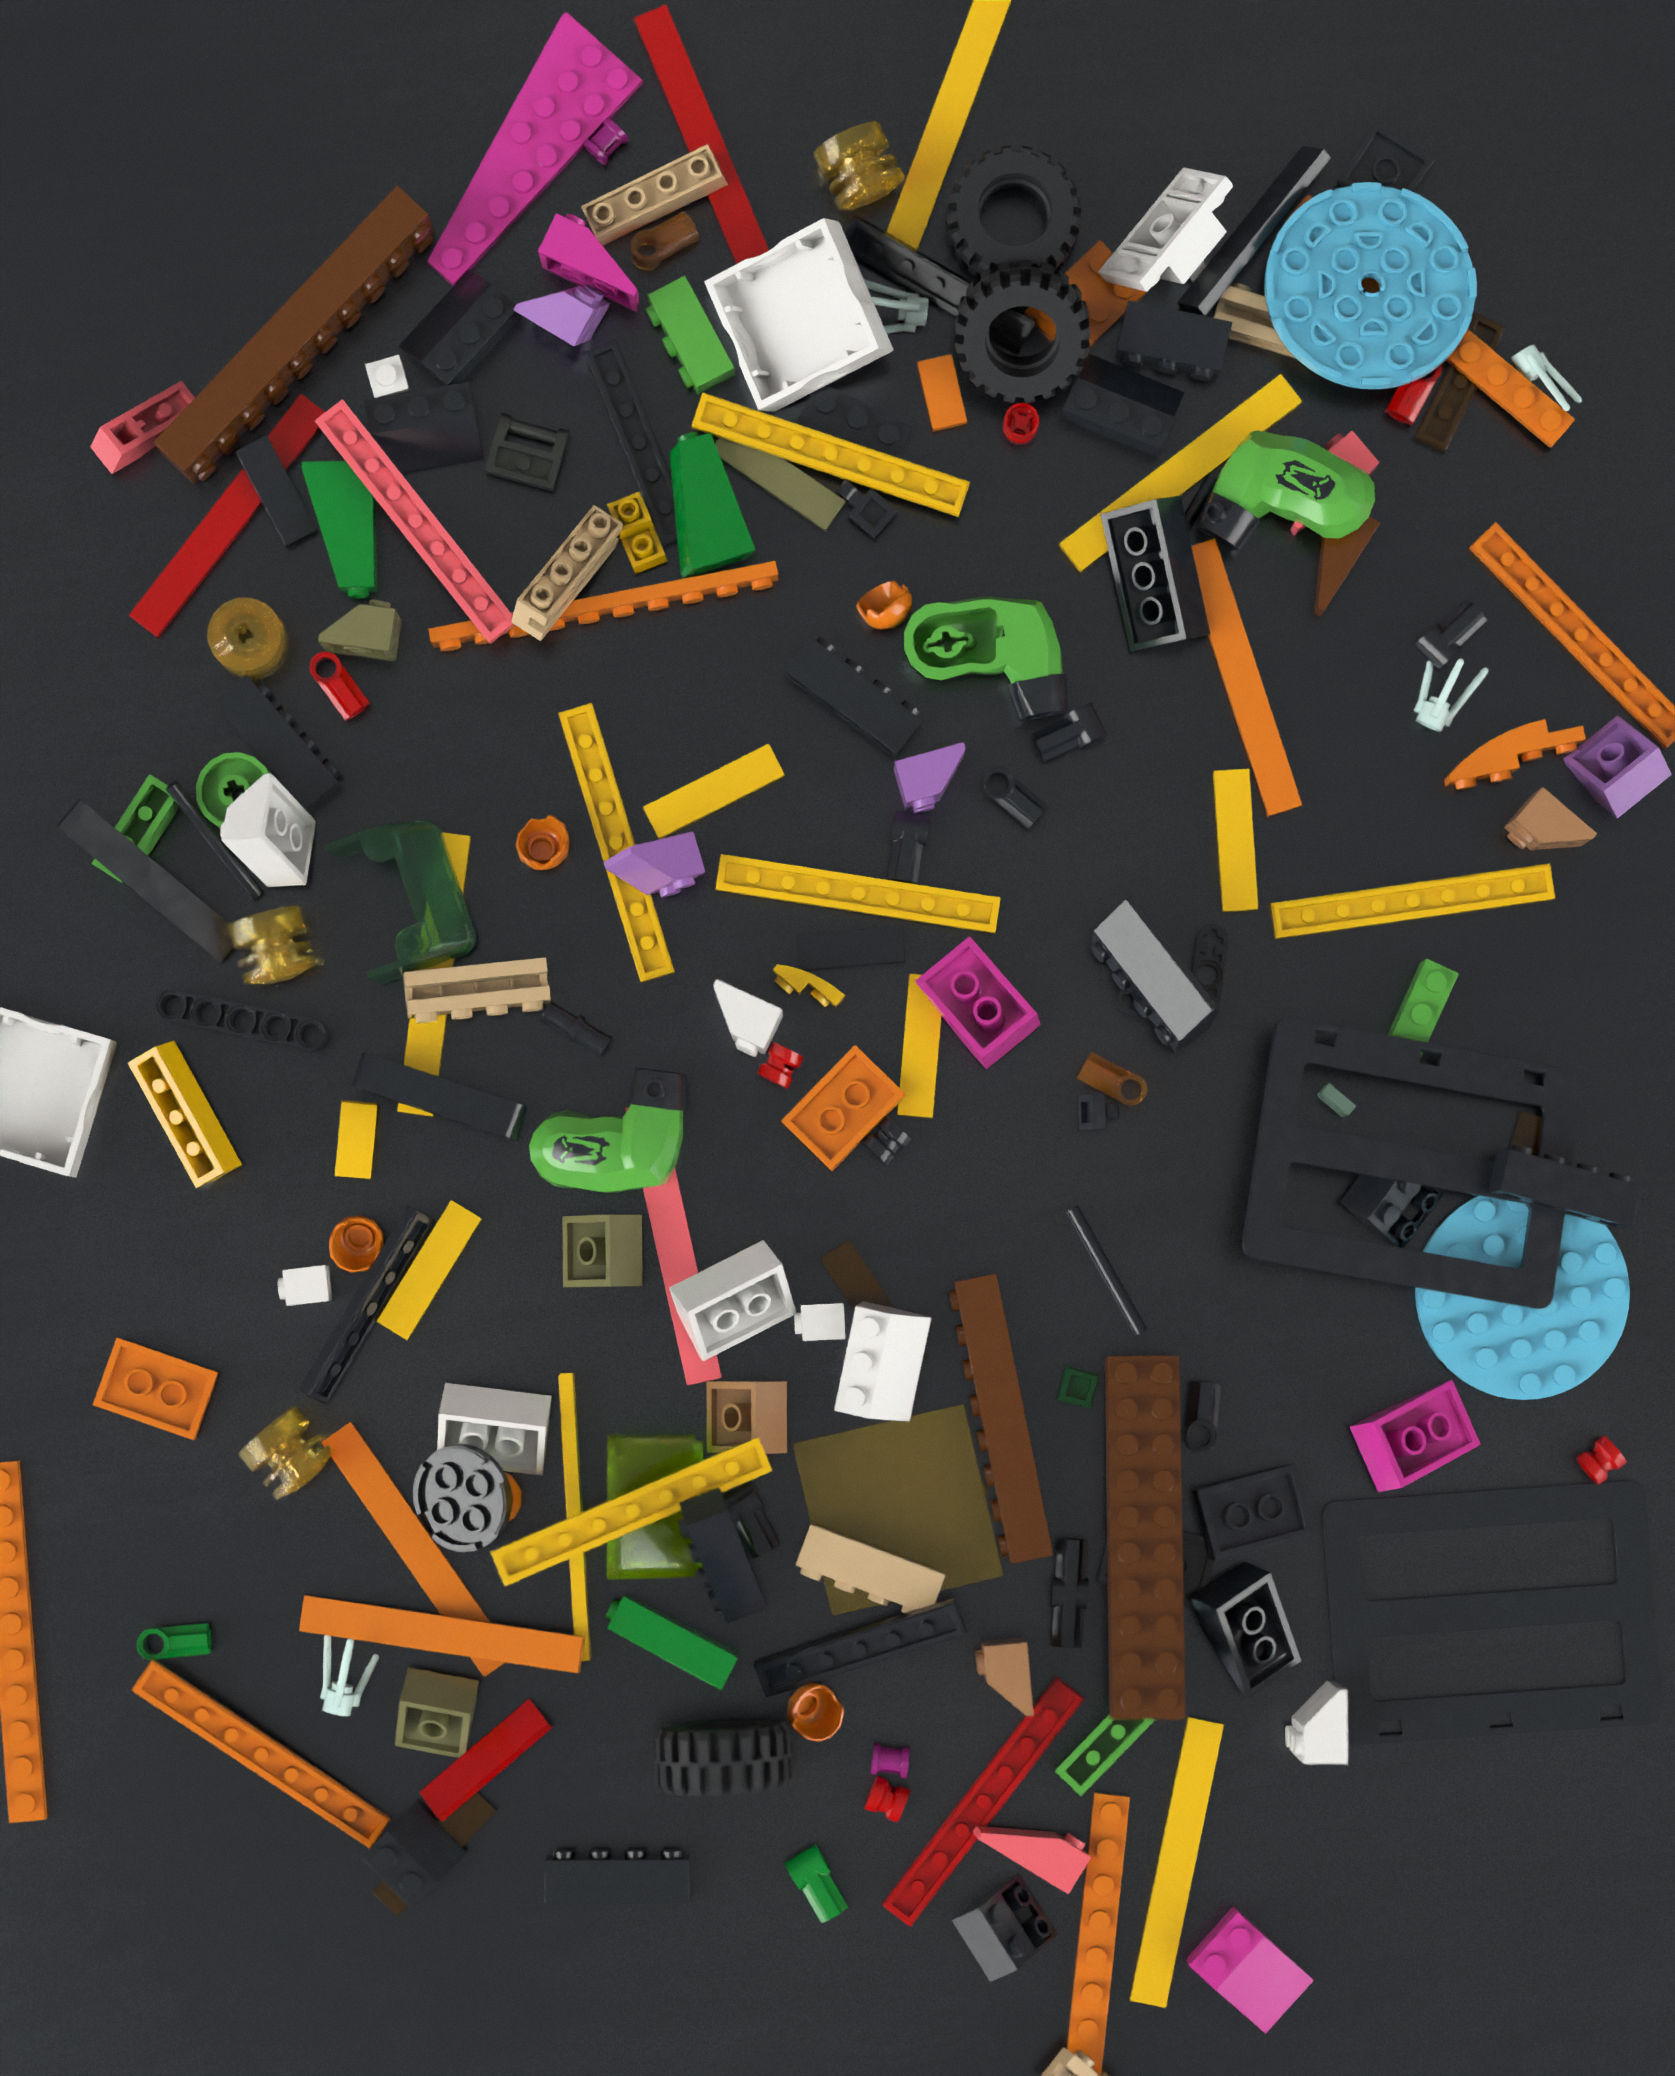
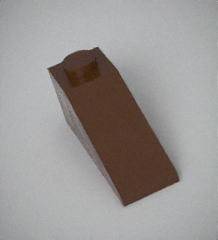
M1369 516L1358 530L1339 539L1322 537L1314 614L1319 617L1323 614L1380 525V522Z

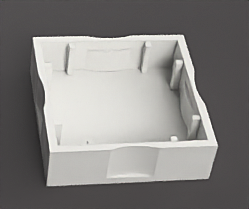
M823 218L781 240L768 252L746 259L704 281L722 325L734 342L739 365L758 410L775 412L894 351L839 221Z
M0 1007V1156L76 1178L117 1042Z

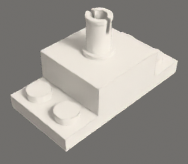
M1183 167L1098 273L1105 282L1146 292L1159 279L1184 284L1190 277L1193 283L1207 266L1203 260L1227 232L1212 212L1223 203L1226 194L1233 187L1232 183L1223 175Z

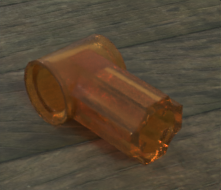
M683 211L651 230H642L635 234L631 241V259L633 264L643 271L653 270L663 259L699 240L700 236L690 216ZM642 245H650L656 251L651 256H643L637 250Z
M1092 1051L1077 1077L1078 1080L1114 1098L1124 1106L1136 1107L1145 1100L1147 1095V1084L1142 1077L1123 1069ZM1127 1081H1135L1141 1086V1095L1135 1100H1128L1121 1094V1087Z

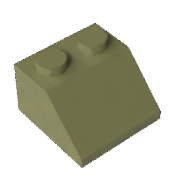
M370 600L369 605L359 604L321 632L318 642L326 652L396 662L402 620L397 611L390 608V603Z
M642 1215L562 1216L563 1287L643 1286Z
M408 1668L399 1701L395 1746L460 1758L467 1752L479 1681L461 1676L456 1677L434 1673L429 1670Z

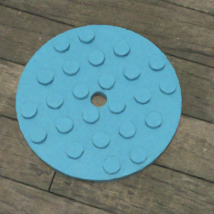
M1352 183L1351 186L1338 188L1333 191L1329 189L1314 196L1299 207L1285 222L1273 243L1267 260L1264 281L1265 300L1270 319L1281 341L1297 360L1308 369L1323 378L1344 386L1359 389H1386L1402 386L1426 376L1439 367L1456 349L1472 319L1475 298L1477 296L1476 271L1472 266L1471 258L1467 251L1468 245L1461 232L1452 220L1432 202L1404 188L1401 191L1381 186V183ZM1366 278H1373L1379 283V292L1364 293L1361 281Z
M1476 1196L1457 1207L1436 1228L1423 1252L1517 1269L1522 1261L1528 1207L1521 1203ZM1565 1214L1553 1299L1546 1308L1533 1309L1415 1288V1300L1418 1319L1429 1346L1436 1357L1457 1378L1479 1391L1507 1399L1531 1400L1551 1397L1574 1388L1593 1375L1605 1363L1615 1349L1625 1327L1629 1310L1630 1288L1627 1267L1622 1252L1609 1229L1603 1224Z

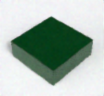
M1065 1365L1056 1400L1091 1409L1100 1375Z

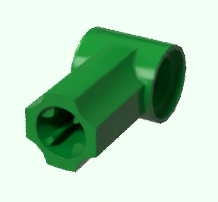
M209 1623L151 1627L142 1632L138 1637L137 1650L147 1660H152V1658L158 1660L162 1658L211 1654L212 1642ZM150 1634H158L163 1639L164 1647L160 1653H155L148 1648L147 1639Z
M816 1845L784 1863L797 1888L805 1893L821 1923L831 1920L848 1908L847 1903L830 1876L831 1870Z

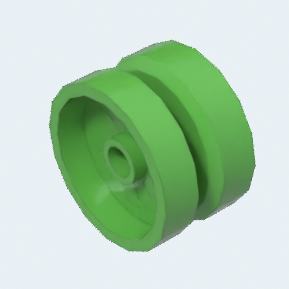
M241 752L224 753L210 760L200 772L196 784V799L203 815L221 829L222 823L225 822L227 807L235 801L233 798L234 792L237 789L246 791L260 777L271 772L255 757Z

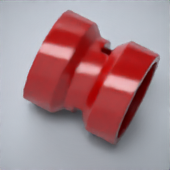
M1017 403L1006 411L1003 432L1010 442L1026 444L1035 437L1039 425V415L1036 409L1026 403Z
M772 1042L768 1050L769 1058L767 1062L761 1064L757 1074L788 1089L793 1080L791 1074L795 1068L800 1066L804 1057L780 1044Z
M1602 1436L1595 1442V1447L1592 1449L1593 1452L1584 1451L1576 1458L1583 1470L1597 1485H1600L1608 1478L1607 1471L1618 1470L1627 1463L1621 1452L1606 1436Z
M877 1775L864 1809L873 1813L883 1811L887 1819L897 1823L911 1789L901 1785L894 1788L887 1779Z

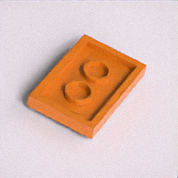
M1101 240L1065 273L1069 276V284H1076L1081 291L1082 301H1086L1090 322V347L1124 316L1128 300L1139 302L1148 293V291L1105 282L1098 271L1113 253ZM1027 308L1024 312L1037 319L1035 327L1052 343L1056 335V327L1053 320L1039 309Z
M854 1045L781 1122L833 1171L907 1095Z
M117 1337L93 1405L191 1440H196L219 1372Z

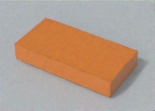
M952 354L918 361L917 366L932 431L967 424Z

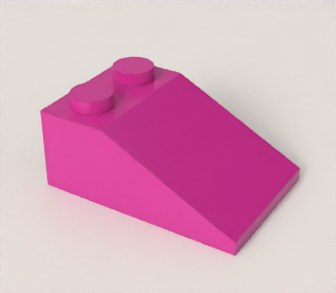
M556 213L538 250L542 268L579 286L584 287L585 284L593 286L604 294L603 297L638 312L640 302L637 288L589 228L585 227L586 223L572 214H566L563 217Z
M970 936L915 980L916 984L956 1035L986 1070L1041 1025L1035 1010Z
M1448 1380L1350 1426L1378 1492L1402 1488L1481 1445L1453 1380Z
M1234 1906L1186 1958L1188 1965L1265 2034L1314 1981Z

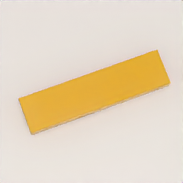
M767 744L644 806L643 809L658 838L661 839L784 777L785 774L770 745Z
M1249 769L1214 771L1213 780L1222 912L1258 910Z
M909 974L900 1089L907 1096L898 1104L897 1115L933 1118L942 1015L916 984L915 980L921 975Z
M451 1200L376 1322L408 1340L482 1218Z

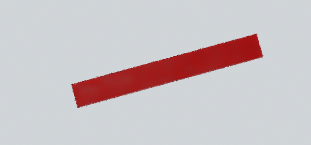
M667 5L634 17V22L689 153L708 144L726 179L727 186L707 196L735 263L738 264L746 259L768 252V246Z
M302 394L299 395L268 435L286 472L289 471L321 430L315 423V420L325 413V411ZM244 469L236 476L129 614L133 620L157 638L161 636L262 506Z
M1054 1677L1034 1703V1715L1024 1716L882 1902V1906L909 1927L912 1926L978 1839L973 1833L975 1827H987L1083 1702L1085 1698L1059 1677Z

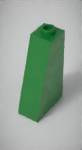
M691 432L679 437L678 443L670 451L680 573L682 579L746 560L755 551V547L711 432L700 436L698 432Z
M346 461L302 462L304 478L338 587L342 593H348L349 598H368L369 592H378L376 499Z
M624 1594L621 1601L614 1598L605 1618L611 1620L607 1629L720 1690L725 1685L738 1659V1651Z

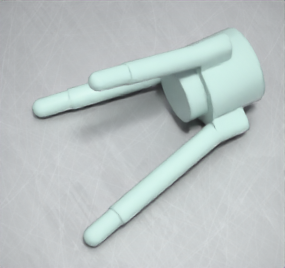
M864 279L868 289L899 298V301L871 297L874 305L898 309L897 320H904V323L884 326L887 334L901 331L915 332L916 325H926L928 298L919 297V294L907 293Z
M1535 345L1523 349L1512 357L1511 361L1515 369L1530 382L1540 377L1565 411H1569L1570 406L1546 371L1575 402L1580 403L1582 401V398L1549 363L1544 353H1539Z
M1461 658L1457 660L1439 698L1431 696L1429 701H1427L1434 664L1430 660L1427 661L1419 700L1414 709L1415 712L1419 713L1416 721L1438 732L1442 731L1444 725L1449 727L1456 713L1489 672L1488 668L1484 667L1448 711L1450 704L1446 700L1464 664V660Z
M324 1636L323 1687L320 1696L321 1699H324L323 1711L339 1716H350L352 1706L359 1707L361 1695L379 1660L378 1654L372 1656L355 1691L352 1692L353 1686L346 1683L354 1640L349 1638L346 1642L338 1682H332L331 1686V1636Z

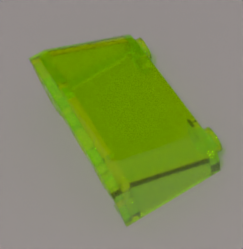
M610 1433L607 1446V1501L702 1461L703 1441H696V1433ZM680 1510L608 1541L607 1579L696 1577V1570L703 1565L701 1562L694 1563L687 1545L693 1541L691 1537L684 1539L677 1519L683 1517L682 1511Z

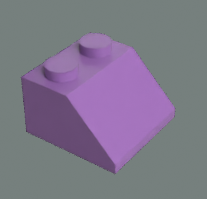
M585 284L584 287L580 285L518 303L514 311L572 346H576L591 340L610 303L602 299L604 294L600 290Z
M1618 715L1577 747L1578 750L1571 752L1563 759L1596 802L1616 818L1620 817L1672 775L1659 747Z
M964 742L895 761L894 773L905 811L913 809L914 814L935 808V802L941 799L964 757L966 750Z
M694 832L630 846L603 862L606 870L646 895L659 892L661 898L681 892V889L694 885V878L705 873Z

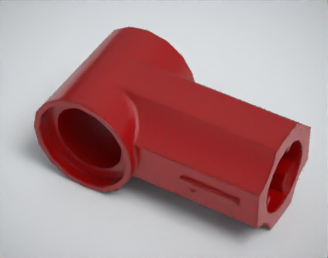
M1442 365L1432 371V377L1420 378L1398 386L1385 412L1402 423L1413 425L1432 387L1441 374Z
M320 652L311 659L310 673L345 721L356 716L370 705L368 699L335 654ZM325 660L333 661L336 664V671L329 678H322L317 674L318 665Z

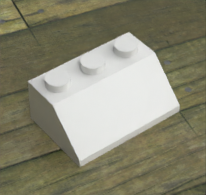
M271 773L264 774L227 807L225 822L222 823L220 830L221 840L267 887L306 885L316 820Z
M716 979L713 987L732 1039L736 1042V1049L755 1058L758 1052L765 1055L782 1020V1009Z
M764 1240L669 1287L676 1311L702 1361L774 1326L796 1313L783 1266Z
M865 1301L859 1303L855 1307L834 1411L869 1419L910 1421L932 1317Z
M445 1383L439 1410L437 1450L453 1444H469L489 1453L499 1463L503 1471L543 1476L552 1396Z
M1326 1681L1292 1716V1725H1286V1747H1290V1751L1302 1763L1348 1764L1347 1690L1335 1681Z

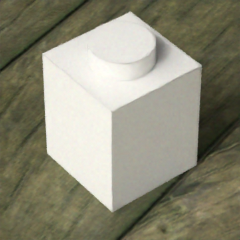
M399 355L365 364L374 398L411 392Z
M329 1265L282 1270L283 1278H278V1292L280 1300L286 1299V1306L333 1301Z
M844 1303L801 1305V1313H794L795 1334H802L803 1341L845 1339Z

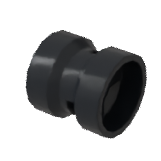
M887 1116L880 1123V1129L875 1134H869L862 1142L888 1166L895 1158V1152L899 1148H905L912 1140Z

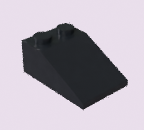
M1244 1561L1191 1598L1203 1632L1244 1697L1250 1698L1301 1662L1270 1572Z

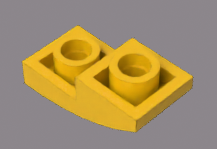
M640 491L607 504L611 516L623 523L619 536L635 574L668 562Z
M779 964L773 969V973L777 975L774 982L789 995L793 990L800 995L810 985L813 988L810 995L824 1007L830 1003L836 1008L845 998V995L836 987L814 974Z
M351 1100L341 1101L335 1176L371 1179L377 1103Z

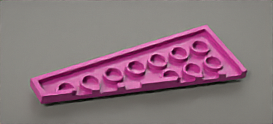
M567 12L561 16L428 259V264L452 286L469 269L471 270L574 159L584 148L583 142L586 139L591 140L604 126V120L606 118L611 119L643 84L639 76Z

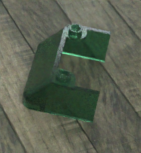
M425 819L380 825L324 845L326 852L340 859L364 851L368 858L376 862H385L395 858L417 924L401 930L396 937L395 948L399 960L366 972L368 979L384 984L403 977L404 972L420 971L467 954L472 950L476 942V933L443 833L438 825Z

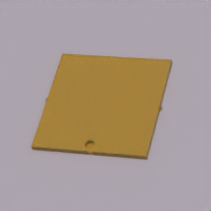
M964 1404L911 1416L910 1421L892 1420L793 1443L811 1523L944 1572L945 1578L940 1591L1003 1576L984 1495L987 1492V1488L981 1482ZM823 1576L832 1616L881 1605L867 1599L869 1592L858 1588L855 1589L854 1594L834 1587L836 1580Z

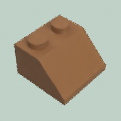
M1543 787L1532 794L1504 826L1510 832L1507 837L1521 849L1527 847L1530 850L1580 847L1597 835L1592 828Z
M706 1381L707 1453H721L756 1437H759L765 1454L787 1453V1381Z
M1024 1637L981 1641L982 1650H975L978 1675L984 1674L986 1682L1026 1716L1034 1715L1028 1649Z

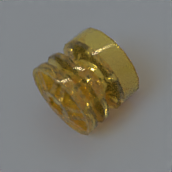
M867 122L849 128L824 142L814 152V159L823 177H837L830 184L829 190L832 195H838L835 198V203L841 211L853 210L871 204L883 198L904 181L905 176L901 168L895 167L897 165L896 157L894 155L880 156L889 147V142L879 122Z
M236 598L224 603L213 613L208 625V644L212 654L231 674L240 678L247 675L250 679H262L273 674L283 664L288 653L289 636L284 624L266 603L254 598ZM249 629L254 637L253 639L248 638L245 644H243L238 636L239 634H245L246 630Z
M288 906L261 912L228 925L233 947L235 949H251L252 954L238 961L240 968L256 966V969L242 975L245 985H267L297 977L300 973L316 966L313 955L297 956L311 949V943L308 941L293 942L292 937L306 930L300 906Z
M296 1405L275 1419L238 1453V1456L252 1472L258 1471L266 1465L272 1469L262 1483L265 1487L271 1485L278 1478L283 1482L272 1493V1496L277 1501L286 1495L299 1491L323 1470L324 1465L335 1452L330 1445H327L315 1454L312 1449L323 1439L321 1434L313 1436L307 1441L303 1440L301 1435L306 1431L310 1422Z

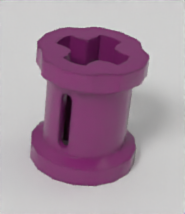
M609 118L604 120V127L591 140L586 139L583 142L588 152L603 165L609 162L608 157L621 143L626 144L629 141L628 136Z
M874 1742L871 1774L876 1775L878 1772L900 1774L901 1778L906 1779L910 1746L898 1749L882 1747L879 1742Z

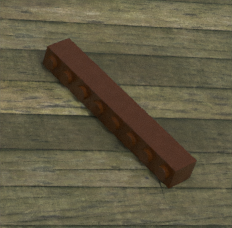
M997 1274L953 1282L954 1290H949L948 1293L952 1312L959 1310L962 1324L955 1326L959 1347L966 1345L969 1358L962 1361L966 1381L973 1380L976 1393L969 1396L973 1416L980 1415L983 1427L982 1430H977L979 1447L981 1452H988L990 1465L984 1466L988 1487H995L997 1500L991 1501L995 1522H1002L1004 1535L998 1536L1001 1556H1009L1011 1564L1053 1556Z

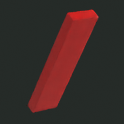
M528 1699L419 1792L436 1817L443 1822L552 1729V1726L537 1706Z

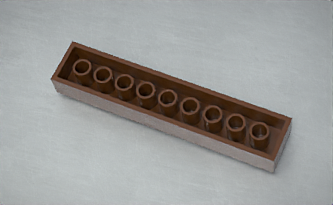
M396 186L156 438L153 443L162 455L193 484L199 479L201 481L206 480L216 469L214 463L223 454L228 456L238 447L241 441L239 437L247 429L253 430L261 423L265 416L263 412L271 403L274 405L278 404L289 391L288 385L296 377L301 379L310 371L313 366L311 361L320 352L325 354L334 346L337 341L335 336L344 326L348 329L356 323L361 316L359 311L368 301L374 303L385 290L383 285L392 276L397 278L406 270L409 265L407 260L416 251L420 253L429 246L433 240L432 234L434 229L428 213L400 187Z
M1107 1356L1105 1360L1109 1718L1110 1720L1185 1719L1179 1356Z

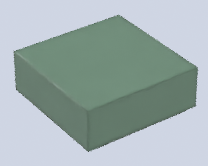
M1330 1083L1324 1085L1317 1094L1318 1098L1341 1117L1349 1116L1356 1107L1355 1104Z

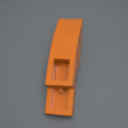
M1546 719L1509 730L1488 741L1458 764L1444 779L1445 786L1455 784L1456 790L1477 786L1476 780L1490 777L1491 783L1511 779V773L1520 768L1518 761L1520 756L1522 762L1542 758V752L1556 749L1557 755L1578 750L1577 744L1586 740L1583 726L1548 733Z

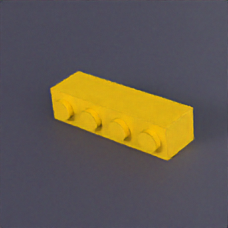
M175 1041L155 1046L128 1062L196 1188L213 1182L242 1165Z

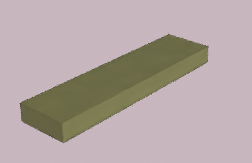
M720 437L715 443L722 462L825 532L846 504L844 499L783 458Z

